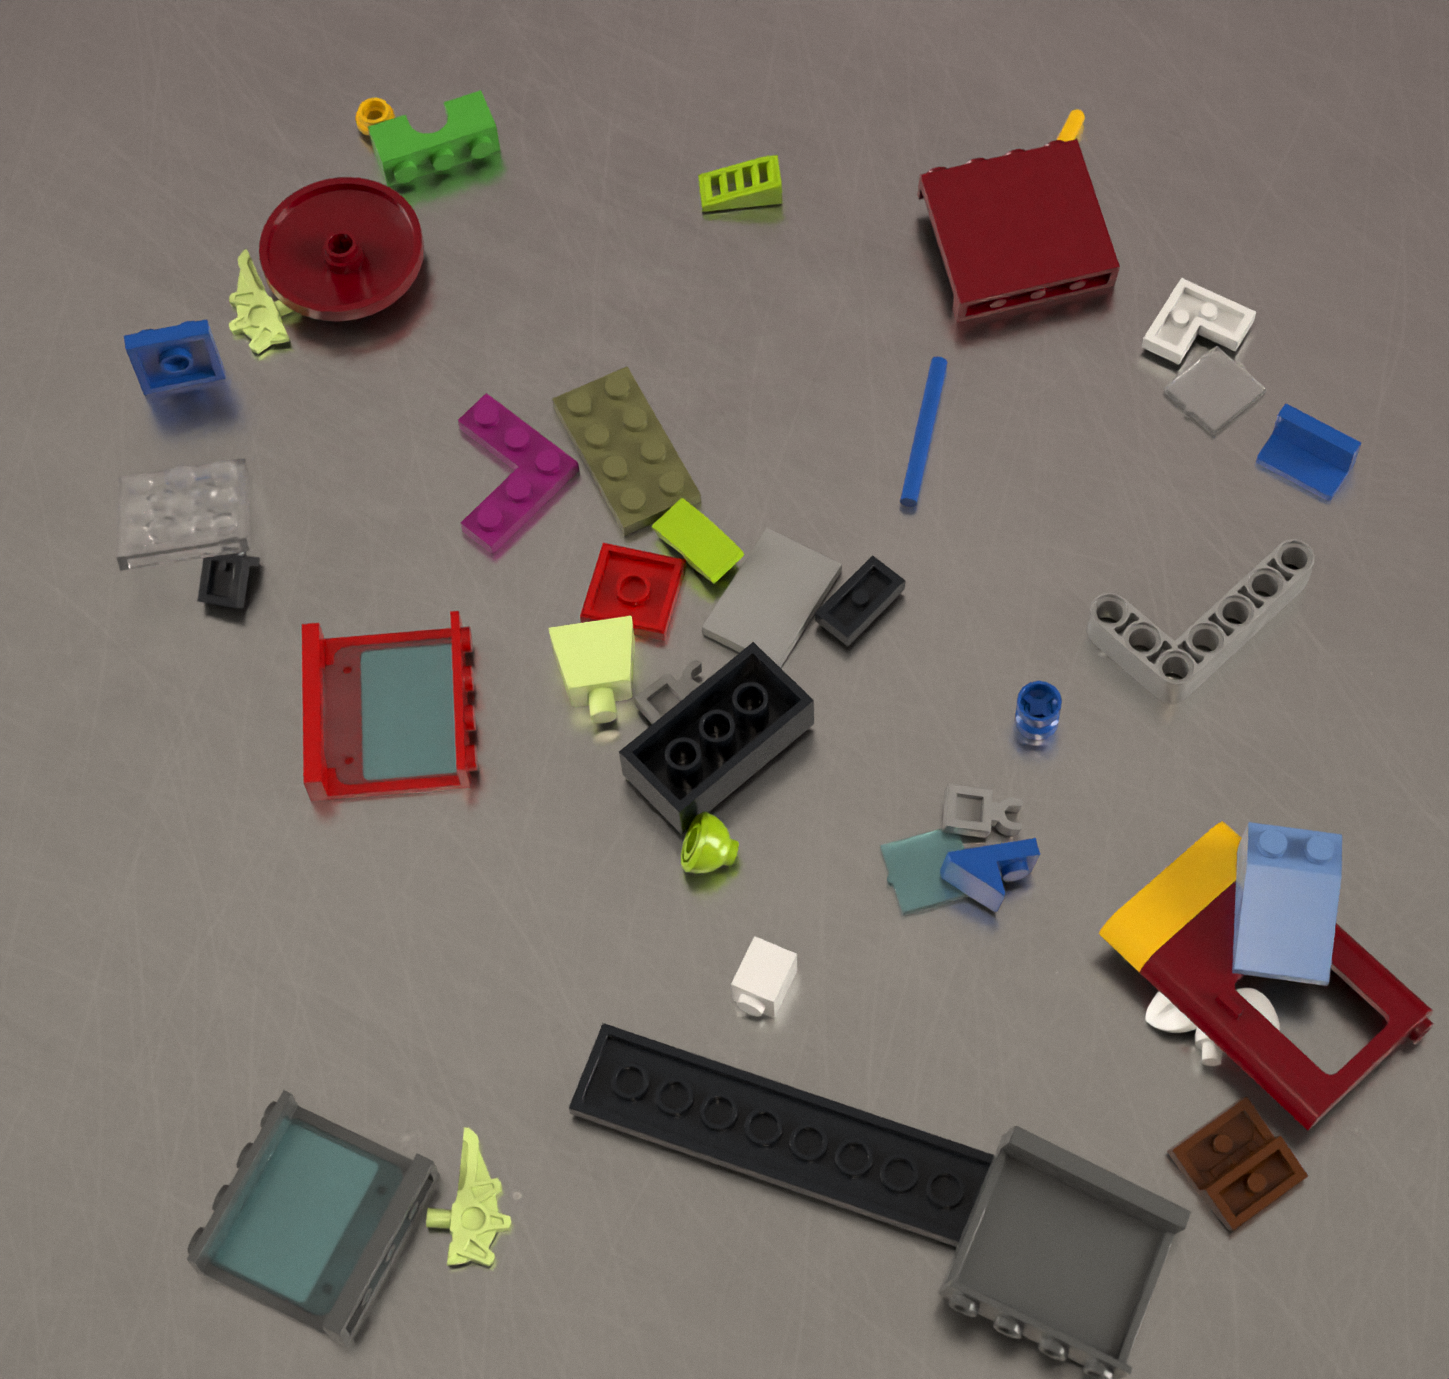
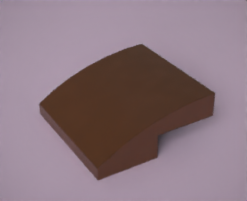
M1248 1097L1240 1098L1167 1150L1188 1182L1230 1231H1234L1308 1177V1174L1281 1135L1274 1137Z

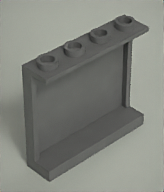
M1014 1126L1002 1135L938 1294L950 1299L949 1306L964 1315L976 1317L978 1313L995 1321L993 1327L1002 1334L1021 1339L1023 1335L1039 1343L1038 1349L1049 1357L1065 1361L1068 1357L1084 1365L1083 1372L1094 1379H1120L1130 1375L1133 1367L1126 1364L1173 1238L1175 1234L1185 1230L1191 1211L1029 1131Z

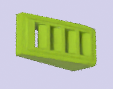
M778 155L764 156L698 175L702 212L782 204V183ZM752 182V186L745 188L744 183ZM728 184H736V190L729 192ZM719 185L720 195L713 196L712 186Z

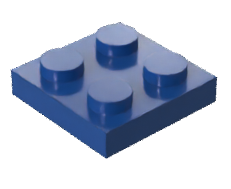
M207 319L186 321L180 325L155 330L145 329L138 333L124 336L126 352L144 395L226 379L224 365Z

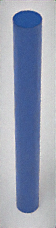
M933 357L930 363L900 503L906 507H915L917 505L948 363L942 357Z

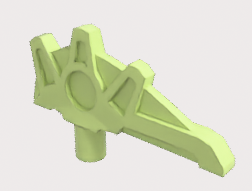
M243 250L238 257L240 273L237 292L231 293L229 297L231 306L237 309L238 317L229 323V329L233 335L245 333L252 339L249 343L250 349L253 353L259 354L273 344L290 341L282 324L281 317L293 312V310L280 300L274 302L272 297L268 296L248 250Z
M464 1127L456 1201L452 1204V1209L428 1208L426 1227L450 1229L452 1241L449 1243L447 1266L464 1264L471 1261L489 1267L495 1259V1254L489 1249V1246L497 1232L510 1230L511 1219L508 1215L498 1213L496 1195L502 1191L501 1182L498 1178H490L479 1151L478 1135L468 1127Z

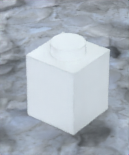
M754 936L731 983L732 1000L737 1002L736 1005L742 1011L750 1015L760 1017L762 1014H766L775 1018L797 972V954Z

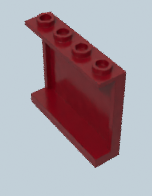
M1078 139L1066 142L1054 140L1043 147L1026 151L1024 149H1015L1009 151L1004 156L991 159L975 158L964 165L951 168L935 167L924 174H920L917 196L919 200H925L953 290L954 301L952 308L957 322L1115 286L1120 265Z

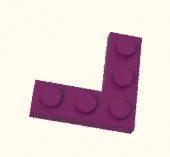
M486 393L458 419L459 429L514 471L460 524L462 531L494 555L579 472V464L575 459Z

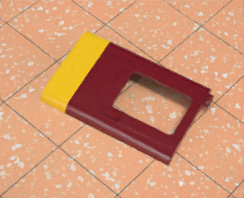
M1221 821L1118 909L1101 928L1099 935L1309 1131L1399 1044L1405 1043L1408 1039L1414 1044L1418 1043L1434 1025L1428 1019L1433 1010L1336 923L1331 969L1384 1016L1387 1026L1337 1073L1330 1075L1323 1072L1235 989V984L1244 976L1243 974L1232 973L1237 848L1242 837L1224 821Z

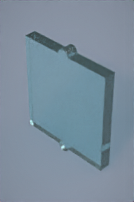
M941 828L880 845L889 874L887 884L893 886L902 915L970 897L943 880L940 873V868L947 852L964 849L959 834L942 832Z

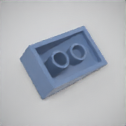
M1248 822L1237 848L1232 973L1328 985L1342 877V834Z

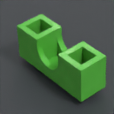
M481 90L443 102L447 123L442 129L433 133H420L410 126L406 115L368 126L373 151L388 187L399 183H407L415 178L436 171L447 170L454 165L476 158H484L491 153L501 151L497 127Z

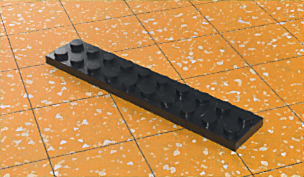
M605 1023L600 1028L569 1106V1111L572 1115L955 1247L959 1243L994 1157L993 1154Z

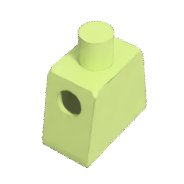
M632 616L550 627L549 634L553 654L571 706L581 707L589 705L591 720L595 723H608L617 718L615 701L628 700L633 697L635 637Z

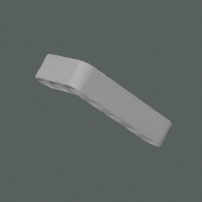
M1291 539L1284 541L1175 641L1122 596L1115 593L1101 594L1091 603L1086 630L1088 638L1157 699L1169 704L1180 703L1189 697L1304 590L1314 565V551L1309 544L1302 540ZM1285 564L1295 565V566H1297L1299 569H1298V570L1289 569L1288 567L1285 566ZM1254 591H1264L1270 596L1262 597ZM1109 617L1116 620V623H1104L1100 618ZM1225 618H1235L1242 624H1231ZM1144 645L1149 651H1137L1132 646ZM1204 645L1212 651L1202 652L1196 649L1195 646ZM1176 673L1183 679L1172 680L1166 677L1165 674Z

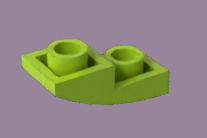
M683 498L676 502L651 526L658 537L682 554L692 568L713 584L745 555L722 530Z

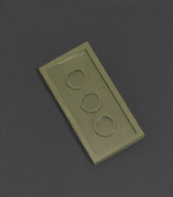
M628 366L552 399L554 410L624 536L654 524L681 498L693 506L701 503V493Z

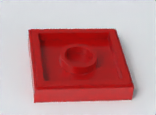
M603 543L580 614L581 623L632 616L634 635L665 641L686 571V560Z

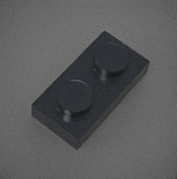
M872 555L815 612V621L845 645L849 646L905 589L906 580Z

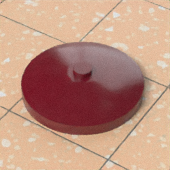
M356 177L325 179L307 185L288 196L269 216L262 230L259 242L261 267L273 294L293 311L324 321L355 320L387 308L397 301L415 281L424 256L421 226L411 205L390 187L376 181Z

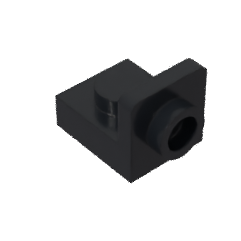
M221 543L220 551L204 550L197 601L233 608H244L250 566H259L260 557L246 555L247 547Z

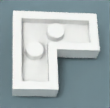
M1181 278L1144 336L1142 348L1176 364H1180L1197 335H1201L1236 352L1253 324L1256 312Z

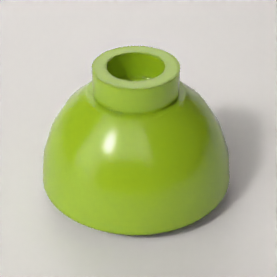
M706 811L698 814L692 820L682 846L681 864L684 871L693 874H705L716 870L722 865L730 867L736 859L739 842L731 839L727 827L716 816Z

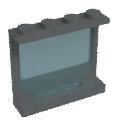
M284 1090L278 1101H272L264 1111L260 1123L262 1129L254 1143H248L241 1151L236 1165L238 1171L230 1185L225 1184L218 1191L212 1205L214 1212L205 1228L200 1227L191 1238L188 1246L189 1256L187 1261L197 1273L347 1346L440 1175L434 1161L420 1154H416L414 1159L411 1160L298 1106L293 1095Z

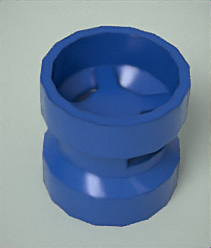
M1035 681L1022 687L1018 693L1014 720L1016 728L1021 735L1032 740H1042L1054 734L1058 728L1062 704L1060 692L1055 686L1048 682Z

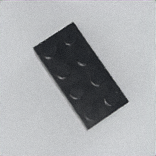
M752 642L619 751L622 774L683 834L688 830L692 820L698 814L712 810L814 724V700L763 650Z

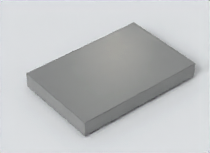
M766 528L702 626V634L739 653L754 642L781 668L842 572V564Z

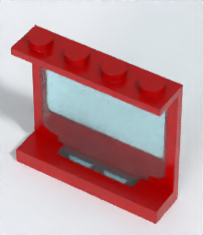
M450 611L451 628L327 639L324 638L319 623L302 624L303 781L311 802L471 788L470 772L478 771L476 745H469L468 732L476 731V717L474 705H467V692L474 691V675L472 665L466 666L465 653L473 652L471 628L470 626L463 627L459 611Z

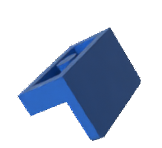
M1285 403L1277 415L1273 433L1257 455L1256 462L1329 501L1334 497L1355 465L1361 442Z

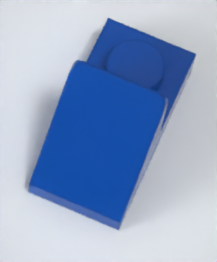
M1036 838L947 852L940 868V873L943 880L988 909L997 912L1005 898L1001 878L1004 881H1016L1028 876L1040 856V851Z

